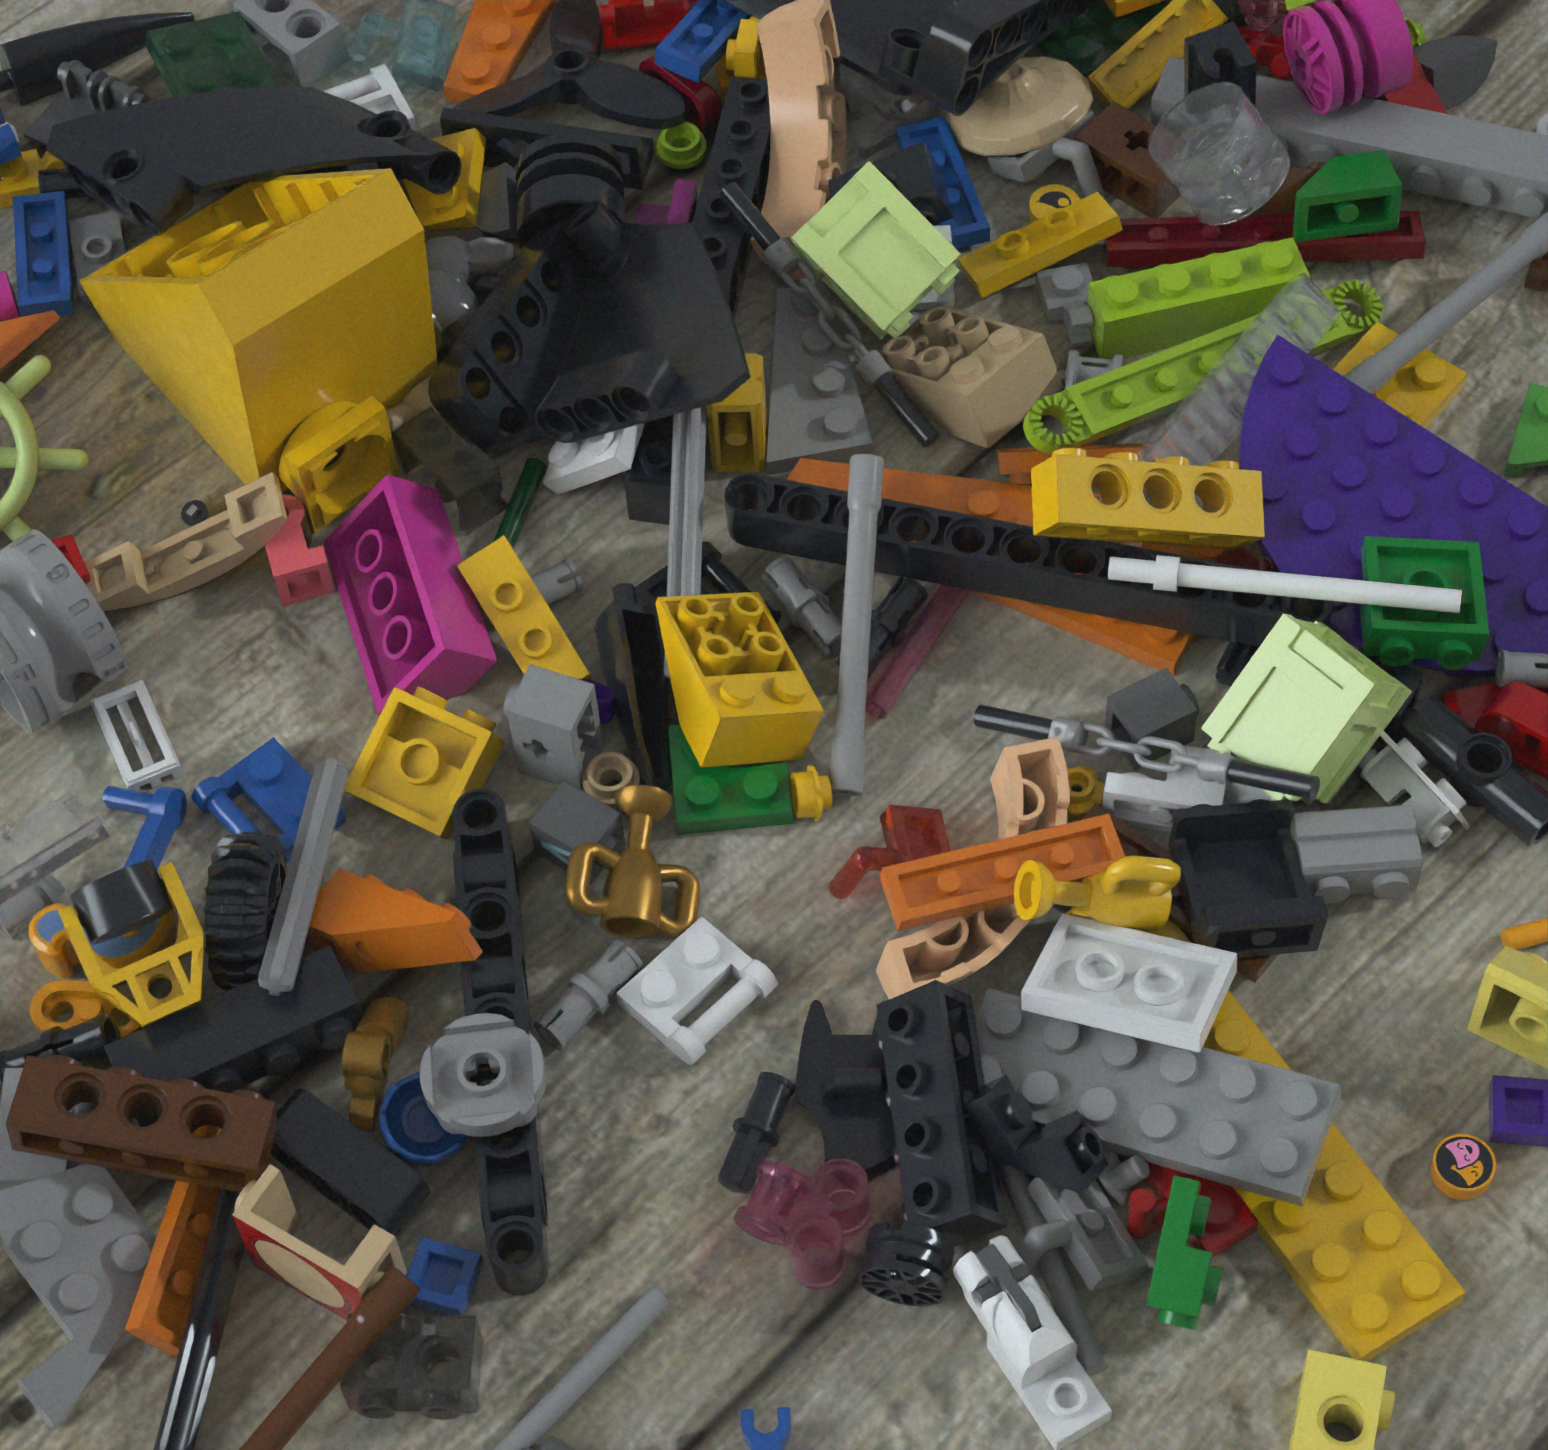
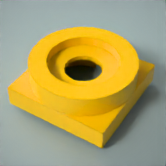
M372 395L359 404L351 401H339L314 412L293 432L283 449L279 462L280 478L284 485L304 505L310 529L314 534L360 503L387 474L395 477L400 474L386 409ZM345 444L344 451L339 459L332 465L325 467L337 455L335 450Z

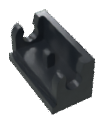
M1234 21L1184 38V108L1187 113H1193L1203 132L1214 140L1218 139L1219 130L1218 125L1213 120L1220 116L1230 118L1233 122V127L1241 135L1255 131L1257 61Z

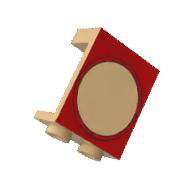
M271 1164L258 1181L252 1180L242 1189L236 1200L235 1211L232 1216L253 1265L346 1321L352 1317L355 1307L391 1265L407 1276L408 1272L396 1237L375 1224L345 1265L340 1264L292 1236L301 1221L280 1169Z

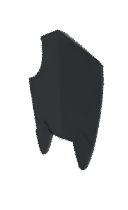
M814 1000L811 1003L802 1034L794 1102L807 1109L819 1125L824 1141V1167L855 1186H859L897 1166L894 1157L896 1140L892 1112L886 1100L888 1083L884 1055L878 1043V1031L880 1030L878 1013L872 1035L832 1034L820 1001Z

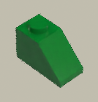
M1384 150L1334 156L1296 192L1293 225L1295 243L1398 229L1403 185Z

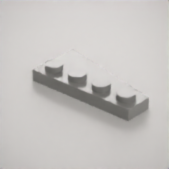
M821 281L816 282V288L828 303L833 305L834 300L831 291ZM789 287L776 289L766 461L767 476L792 471L800 458L843 462L849 461L850 457L856 454L873 455V442L848 351L837 347L821 328L818 322L819 312L805 294L794 293ZM834 313V319L827 322L841 340L845 341L838 315Z

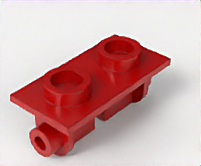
M608 0V4L599 5L604 51L659 45L698 3V0H653V6L645 7L643 0Z

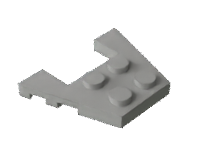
M80 1165L0 1190V1245L69 1338V1343L16 1382L49 1428L54 1427L64 1419L125 1331L156 1239L105 1167L96 1165Z

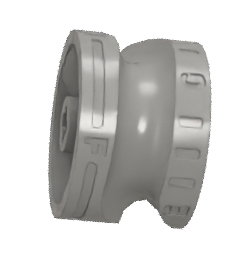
M37 529L30 530L25 535L0 549V704L21 729L31 734L72 708L76 702L73 688L76 678L81 672L92 673L102 681H113L129 671L122 646L94 596L61 551Z

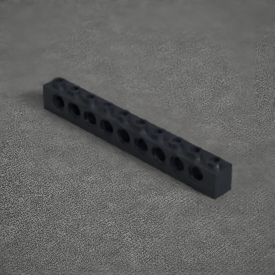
M731 76L692 223L697 228L707 249L735 319L753 247L750 241L752 235L719 194L726 185L736 182L761 213L765 199L770 162V105L767 80ZM706 412V430H707L708 417H707V412ZM673 415L645 422L631 468L626 471L624 479L629 520L669 525Z

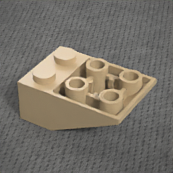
M943 305L926 311L920 317L918 323L901 336L888 341L880 352L884 361L892 369V376L922 413L953 437L986 448H990L1023 421L1037 400L1042 399L1044 396L1056 394L1064 387L1044 334Z

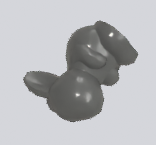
M455 236L431 238L425 241L436 352L440 349H451L479 310L480 303L472 290L490 294L503 276V274L497 271L502 270L514 261V248L509 242L499 237H480L469 242Z

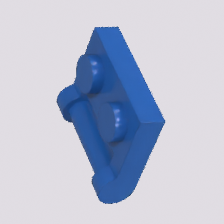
M273 737L219 777H209L200 782L193 790L191 798L203 813H212L231 835L241 834V832H260L231 801L242 793L281 834L277 840L282 844L284 855L289 863L312 777ZM341 807L335 829L346 821Z

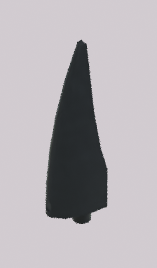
M174 12L112 17L38 32L1 44L0 63L2 71H0V93L11 89L20 105L61 92L64 87L62 81L57 77V71L62 62L78 60L84 64V67L91 69L92 73L129 53L194 22V15L192 12Z
M621 583L613 587L614 600L597 618L594 627L601 664L607 686L614 696L612 704L631 758L639 771L643 785L657 787L670 794L668 677L664 674L665 649L657 609L638 605L634 585L631 583Z

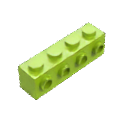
M1292 237L1274 242H1262L1255 246L1229 252L1212 253L1202 258L1179 263L1162 264L1152 269L1120 276H1108L1088 284L1087 305L1091 310L1094 321L1093 326H1090L1089 330L1098 356L1103 359H1113L1115 354L1128 358L1168 349L1307 296L1310 274Z

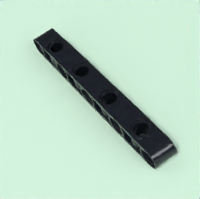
M474 789L460 796L453 808L455 838L453 864L457 908L470 920L472 927L469 931L483 951L476 960L461 962L465 1016L482 1013L502 1015L514 1020L515 1026L524 1030L529 1035V1032L532 1034L520 893L515 852L503 799L497 793L488 789ZM482 823H491V825L486 828L474 829L476 825ZM492 923L501 924V926L496 930H480L485 925H489ZM489 1064L477 1065V1074L470 1076V1082H476L477 1086H485L490 1084L492 1080L497 1079L499 1073L491 1072ZM539 1107L534 1119L527 1125L514 1127L512 1130L498 1135L474 1136L479 1201L486 1249L496 1283L503 1291L511 1295L524 1296L534 1293L543 1286L549 1274L546 1233L548 1209ZM518 1137L522 1139L520 1143L512 1148L500 1149L496 1147V1144L503 1138ZM528 1250L532 1252L530 1258L523 1263L508 1264L504 1262L506 1256L513 1251Z

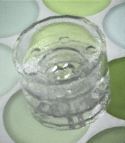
M1230 82L1210 84L1192 92L1175 104L1159 121L1151 135L1148 149L1153 161L1170 183L1178 186L1183 200L1191 206L1197 218L1210 226L1233 223L1247 217L1263 206L1280 189L1289 173L1291 160L1286 148L1275 137L1269 125L1262 123L1258 110L1241 87Z

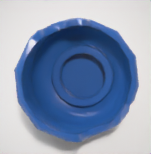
M417 1072L398 1081L388 1090L380 1106L379 1129L388 1150L405 1163L430 1167L447 1162L455 1156L466 1143L468 1135L451 1134L442 1128L438 1118L427 1106L420 1084V1072Z

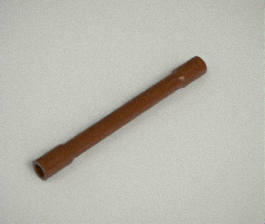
M391 1265L355 1307L353 1315L239 1450H282L373 1341L390 1328L421 1289L400 1270Z

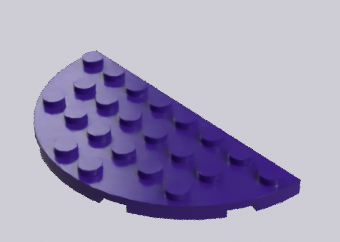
M1277 335L1263 357L1253 379L1243 412L1238 443L1239 469L1256 470L1262 473L1265 537L1258 540L1257 543L1264 557L1268 556L1275 570L1279 573L1363 580L1360 550L1365 536L1479 542L1489 636L1480 661H1472L1468 666L1456 670L1441 667L1436 659L1414 658L1408 664L1423 669L1445 672V676L1489 677L1495 676V662L1500 650L1548 654V507L1280 335ZM1333 601L1329 628L1340 635L1346 642L1357 648H1363L1360 616L1362 604Z

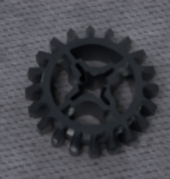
M241 832V834L227 835L226 837H221L211 854L212 864L208 868V884L205 887L206 904L203 909L205 913V927L203 932L206 934L205 952L209 957L208 968L212 973V979L216 986H220L222 990H231L259 976L288 864V859L284 855V848L275 835H261L260 832Z

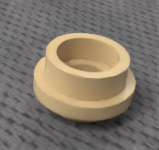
M617 752L601 753L594 757L584 770L582 776L583 790L609 807L617 808L615 803L616 791L624 786L640 785L639 771L636 765L623 754ZM609 780H618L621 782L614 786L603 785L606 781Z

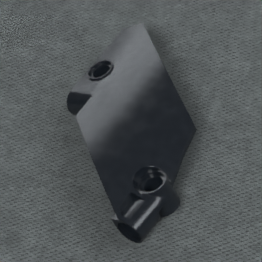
M313 87L242 88L196 93L98 112L53 125L46 147L49 154L64 163L74 181L85 193L155 236H160L194 206L192 196L203 191L282 174L376 162L379 169L391 168L397 180L406 178L429 192L439 195L453 188L459 179L462 167L460 157L456 152L413 130L407 117L402 112L391 110L377 114L353 102Z

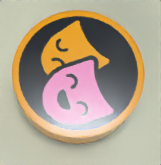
M1454 1134L1443 1139L1435 1148L1430 1163V1175L1435 1186L1446 1196L1457 1200H1472L1483 1195L1489 1189L1496 1171V1159L1491 1148L1483 1140L1469 1134Z

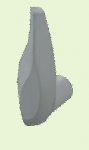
M1104 1150V1157L1109 1164L1096 1180L1116 1203L1123 1206L1128 1189L1149 1176V1166L1146 1160L1139 1155H1133L1120 1163L1117 1153Z

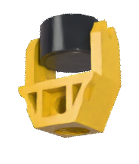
M147 860L110 873L85 885L70 895L78 915L72 905L58 911L92 988L141 1028H146L202 1003L205 935L172 861L158 867V871L153 860ZM174 908L178 917V932L174 945L120 969L111 967L96 955L82 928L83 926L91 944L95 945L149 924L169 913ZM166 980L172 984L170 994L160 999L151 996L149 990L155 981Z

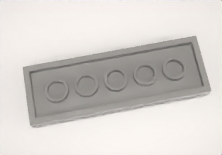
M990 988L987 989L975 1019L985 1085L1007 1075L1015 1090L1020 1092L1028 1101L1032 1111V1119L1037 1128L1078 1110L1085 1124L1092 1128L1099 1136L1104 1150L1128 1157L1139 1155L1146 1162L1303 1207L1341 1097L1340 1084L1202 1047L1200 1053L1024 1011L1021 1010V997Z

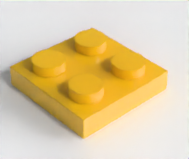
M1376 322L1333 370L1345 376L1368 356L1378 353L1400 334ZM1424 349L1397 371L1392 379L1375 394L1378 399L1427 429L1464 388L1467 372Z

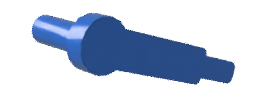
M108 786L102 795V801L108 808L147 816L124 868L139 862L153 860L158 870L175 830L182 824L186 814L187 800L184 791L180 788L160 786L152 794Z

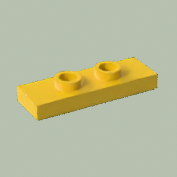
M1172 0L1086 77L1091 90L1105 107H1108L1115 101L1129 109L1159 82L1169 57L1184 59V38L1221 26L1228 18L1213 0Z
M1097 191L1064 208L1054 209L1047 213L1045 217L1027 226L1001 235L998 240L958 258V262L963 275L980 297L985 298L1115 235L1123 229L1119 215Z
M505 536L500 537L457 565L524 675L531 664L576 679L590 680L593 678Z

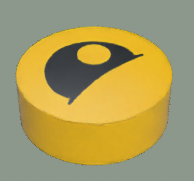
M1051 184L1037 189L1030 197L1029 221L1033 223L1045 217L1050 211L1064 208L1080 200L1074 190L1064 185Z

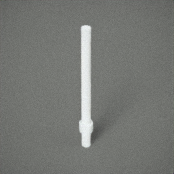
M1157 555L1156 561L1110 556L1108 567L1109 580L1153 584V590L1177 592L1178 586L1452 613L1460 612L1462 590L1184 564L1180 563V557Z

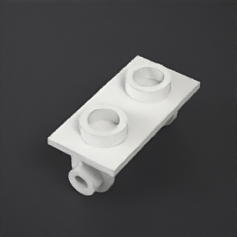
M1383 731L1380 737L1387 746L1379 753L1375 749L1367 752L1358 765L1362 769L1361 778L1368 782L1389 806L1405 792L1411 796L1402 805L1411 804L1413 806L1417 836H1419V840L1422 843L1430 842L1434 847L1442 845L1451 836L1452 830L1448 826L1455 820L1467 831L1470 825L1460 812V809L1467 803L1444 778L1434 784L1421 769L1428 762L1405 737L1396 744Z

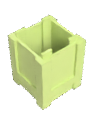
M870 161L791 237V241L795 244L793 247L814 272L815 276L879 341L887 334L892 338L899 337L910 326L908 322L914 317L910 311L932 289L941 296L956 281L954 277L960 272L955 264V261L961 255L957 249Z
M1283 613L1201 729L1212 737L1207 746L1219 751L1221 754L1228 752L1231 755L1234 753L1244 761L1318 776L1320 787L1315 799H1318L1321 803L1330 804L1412 691L1351 646L1324 623L1303 621ZM1262 789L1274 800H1283L1284 797L1293 801L1301 799L1309 806L1314 801Z

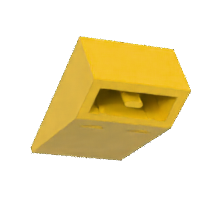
M741 592L658 597L655 604L679 724L700 767L804 759L824 709L760 593Z

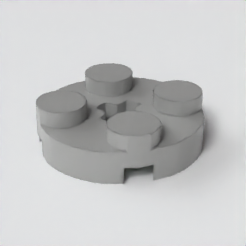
M490 1013L465 1016L445 1027V1035L436 1041L432 1049L429 1044L420 1063V1084L428 1108L438 1118L440 1125L445 1131L451 1134L486 1137L505 1133L514 1127L527 1125L534 1119L537 1114V1105L544 1095L547 1076L544 1057L538 1041L530 1032L528 1035L524 1030L516 1027L514 1020ZM489 1064L491 1072L499 1073L497 1079L492 1080L490 1084L485 1086H477L476 1082L467 1081V1077L477 1074V1065Z

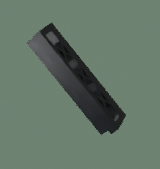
M446 107L443 108L440 116L443 136L476 128L486 138L483 166L497 167L506 162L515 169L521 152L534 141L552 134L576 132L596 136L612 145L622 159L623 186L642 190L654 155L653 138Z

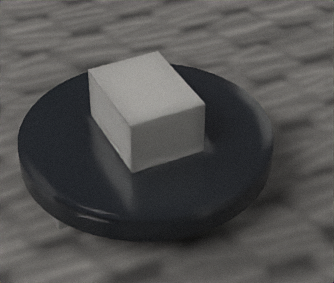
M200 500L188 502L181 512L183 521L190 526L204 521L208 516L207 506Z

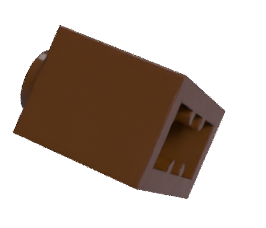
M1115 101L1075 136L1076 141L1088 145L1103 190L1149 218H1158L1193 183L1196 149L1189 146L1183 139L1172 136L1147 121L1139 113L1132 112Z

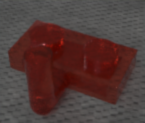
M889 804L879 817L886 848L870 846L857 848L829 882L828 887L831 894L838 899H846L869 870L881 871L882 867L951 851L941 809Z

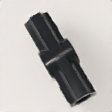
M1435 695L1431 697L1425 696L1412 707L1408 715L1400 723L1397 734L1402 738L1405 737L1427 760L1450 779L1449 784L1466 801V805L1483 807L1527 846L1538 844L1548 835V791L1512 762L1510 747L1502 738L1491 733H1478ZM1472 767L1483 768L1487 770L1489 773L1478 772Z

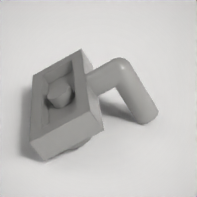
M1035 1177L1027 1187L1028 1192L1048 1222L1033 1227L1016 1248L1029 1272H1031L1047 1250L1061 1246L1066 1251L1090 1292L1137 1280L1149 1266L1096 1180L1087 1189L1078 1193Z

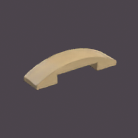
M271 472L225 494L227 510L142 551L136 548L130 541H127L85 561L84 563L90 574V582L86 586L102 611L143 605L188 591L228 572L258 552L288 521L278 477Z

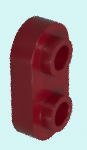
M655 55L640 63L639 72L662 81L681 95L685 102L686 122L697 126L701 133L718 124L721 115V101L713 87L707 85L703 80L697 83L654 64Z

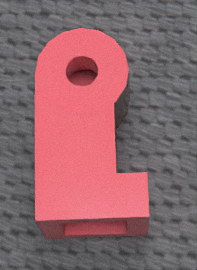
M286 494L282 495L288 521L265 545L282 607L336 592L323 545L309 549L312 543V533L304 505L296 497Z

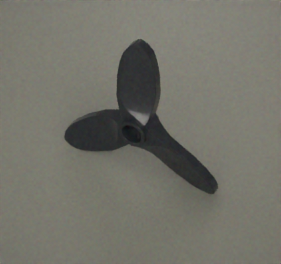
M559 0L553 11L549 29L552 55L527 75L488 89L453 107V109L509 117L546 103L580 104L603 118L650 129L673 128L683 124L686 120L685 102L681 95L672 87L629 66L599 60L602 46V28L599 9L595 0Z

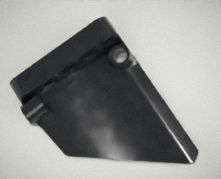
M796 0L724 1L761 20L773 10ZM830 0L840 49V57L833 60L874 81L885 91L901 96L918 95L955 116H961L1017 60L1052 32L1085 12L1093 0Z

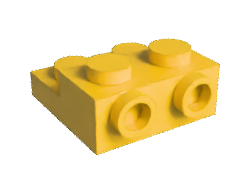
M417 686L414 694L411 695L394 687L347 780L344 791L448 840L454 828L453 808L456 801L467 791L483 789L506 742L493 733L497 725L495 722L474 711L466 709L461 718L445 710L448 704L447 700L424 688Z

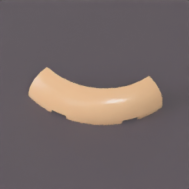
M796 0L773 10L756 24L765 63L770 105V162L761 214L781 238H787L792 246L795 244L791 241V237L831 199L828 180L846 173V105L844 94L835 91L833 59L840 57V49L830 0ZM752 236L750 241L758 257L776 272L764 258L765 251ZM799 266L789 274L793 280L807 278Z
M1059 736L1004 747L990 777L998 817L997 840L1067 824L1070 788L1066 761ZM1012 903L938 921L911 935L887 941L876 967V973L881 986L889 999L934 980L952 987L979 971L1004 951L1028 926L1031 920H1022L1017 914L1015 904Z

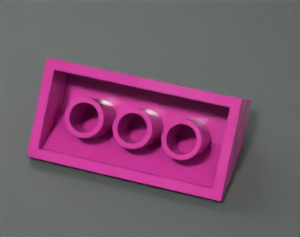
M387 474L323 541L379 716L394 687L413 695L418 686L447 700L464 695L497 662L476 597L457 567L463 560L439 490Z

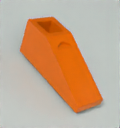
M340 868L318 891L306 937L316 951L330 945L340 966L357 973L474 961L483 952L469 931L472 927L470 920L455 906L449 903L439 906L426 901L411 889L405 888L401 892L386 886L380 879L371 874H365L364 877Z

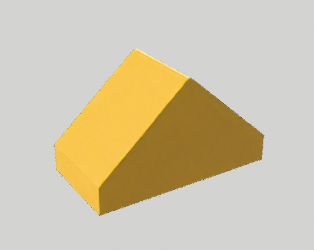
M391 168L272 176L245 182L170 226L160 236L148 239L79 280L110 335L245 485L273 472L278 477L281 493L289 488L284 485L279 475L281 454L293 432L310 415L331 403L351 401L359 404L371 395L388 410L401 404L406 395L420 382L431 377L438 367L424 228ZM345 444L335 450L337 455L334 458H332L327 464H329L330 462L334 461L342 455L345 448Z

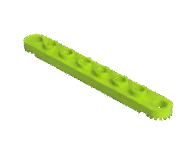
M1355 279L1353 282L1346 280L1338 286L1317 291L1069 386L1064 391L1051 396H1044L1034 403L1024 418L1023 430L1025 436L1034 448L1052 455V452L1055 450L1080 447L1253 379L1263 357L1277 335H1280L1309 355H1314L1365 335L1379 321L1383 314L1381 312L1383 304H1380L1381 296H1376L1375 288H1368L1369 284L1366 282L1361 284L1360 280ZM1345 299H1351L1360 304L1364 310L1365 317L1362 319L1359 316L1356 319L1355 314L1350 316V310L1346 312L1347 306L1343 305ZM1043 415H1051L1059 419L1064 426L1065 434L1061 436L1058 434L1053 436L1052 432L1047 434L1046 427L1042 429L1043 422H1040Z

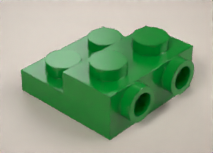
M1365 536L1360 550L1363 581L1462 590L1459 613L1362 604L1360 616L1364 655L1377 656L1383 664L1392 667L1406 665L1414 658L1436 659L1441 667L1450 670L1464 668L1472 661L1479 662L1489 636L1479 542Z
M1174 1175L1146 1305L1160 1308L1157 1321L1196 1330L1202 1304L1214 1307L1216 1304L1223 1268L1211 1265L1213 1252L1188 1247L1191 1234L1204 1236L1211 1199L1200 1196L1202 1185L1200 1181Z

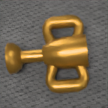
M624 786L616 791L615 803L621 814L630 820L627 847L619 854L599 843L591 841L576 845L568 860L564 891L568 905L579 914L600 916L599 925L601 929L618 937L641 939L651 937L659 932L667 937L676 939L698 920L701 887L698 877L687 867L674 864H657L653 853L650 852L653 823L660 821L670 812L673 804L672 795L665 790L653 786ZM592 860L597 861L609 870L603 888V897L589 898L588 896ZM662 883H677L674 920L661 911Z

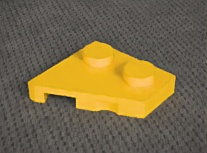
M476 128L432 139L456 152L460 157L462 165L461 174L451 190L444 194L436 195L406 178L402 179L418 219L426 231L473 228L477 225L486 138Z

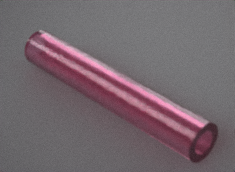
M946 585L939 586L867 694L865 710L870 715L879 719H885L968 595L969 590Z

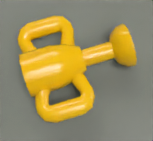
M1131 855L1118 859L1106 871L1085 878L1082 883L1056 881L1053 874L1043 863L1027 860L1022 864L1017 873L1014 886V904L1020 918L1027 921L1039 919L1053 905L1073 906L1065 913L1068 915L1094 920L1111 926L1157 932L1163 928L1168 920L1172 902L1171 889L1180 881L1181 868L1177 863L1169 859Z

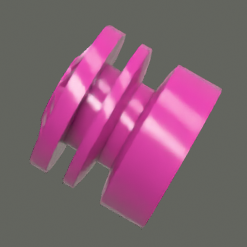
M1318 0L1311 6H1300L1291 9L1285 17L1283 35L1290 72L1305 103L1318 115L1336 112L1340 106L1350 107L1356 105L1361 99L1362 94L1365 97L1376 98L1405 88L1412 79L1414 68L1413 47L1408 26L1396 0H1335L1334 3L1330 0Z

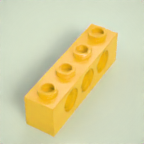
M1063 448L1053 451L1052 457L1031 468L1034 536L1238 550L1265 537L1262 473L1256 470L1239 469V463L1235 461H1214L1207 463L1205 466L1189 465L1188 458L1180 456L1163 457L1156 459L1155 462L1138 461V455L1131 452L1111 453L1103 458L1087 457L1086 450L1081 448ZM1091 484L1099 490L1102 503L1094 497ZM1143 489L1151 496L1153 506L1146 501ZM1194 493L1200 498L1203 510L1196 503Z

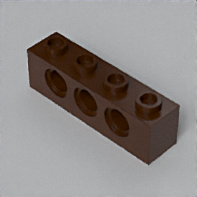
M27 1055L6 1120V1127L12 1150L241 1192L250 1181H258L267 1169L277 1132L275 1102L266 1100L262 1095L253 1091L239 1089L226 1093L205 1089L198 1082L185 1078H174L167 1082L145 1078L139 1072L126 1067L116 1066L103 1070L82 1066L78 1061L62 1055H51L46 1059ZM88 1102L97 1105L92 1112L85 1115H75L69 1112L80 1103ZM143 1114H153L159 1117L154 1124L139 1127L131 1124L133 1119ZM206 1125L216 1126L221 1129L217 1135L211 1138H198L192 1134L196 1129Z

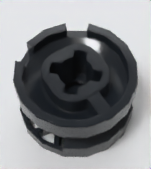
M888 1221L874 1224L869 1229L866 1240V1251L870 1256L862 1260L859 1271V1283L861 1286L879 1298L908 1306L926 1307L939 1304L945 1300L948 1277L944 1275V1272L952 1267L955 1254V1245L940 1232L920 1224L903 1221L901 1230H889L891 1224Z

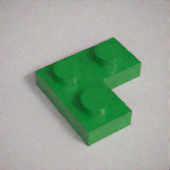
M680 724L668 725L678 835L793 824L787 763L730 768L729 765L701 768L680 728Z

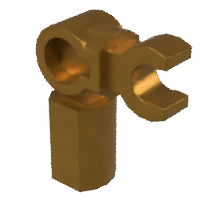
M380 997L371 1001L356 1027V1032H349L344 1044L342 1072L345 1077V1088L351 1091L349 1122L365 1132H374L376 1129V1117H379L380 1106L384 1099L383 1090L389 1080L390 1058L394 1055L407 1030V1005L399 999L392 997Z

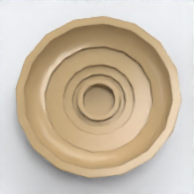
M1049 57L1020 58L963 115L955 116L947 111L945 118L956 145L962 150L983 156L1016 155L1043 148L1069 134L1086 118L1093 101L1089 81L1068 62Z

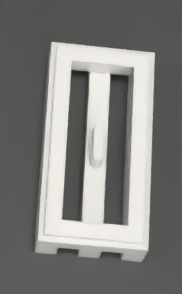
M143 679L90 700L95 716L127 789L141 791L139 787L148 783L151 784L152 788L163 784L162 777L171 774L173 779L184 776L180 762ZM135 697L138 698L164 757V760L155 764L127 702ZM115 705L143 766L142 769L135 772L131 769L106 709Z

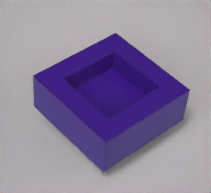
M1492 1075L1489 1084V1142L1548 1147V1079Z

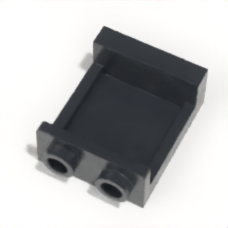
M1257 799L1248 803L1215 806L1199 804L1176 811L1168 847L1172 861L1181 868V877L1178 884L1195 944L1237 953V958L1318 950L1329 915L1323 896L1310 897L1290 833L1295 813L1291 800L1269 801Z

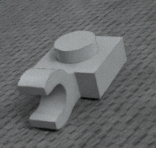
M1087 262L1036 272L1035 286L1047 323L1064 322L1071 348L1093 345L1089 327L1093 326L1094 321L1091 310L1087 305L1088 284L1093 282Z

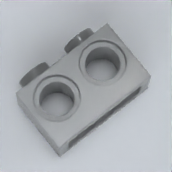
M237 0L233 3L241 39L298 87H307L348 59L344 41L346 29L342 21L333 11L329 10L326 12L313 0Z

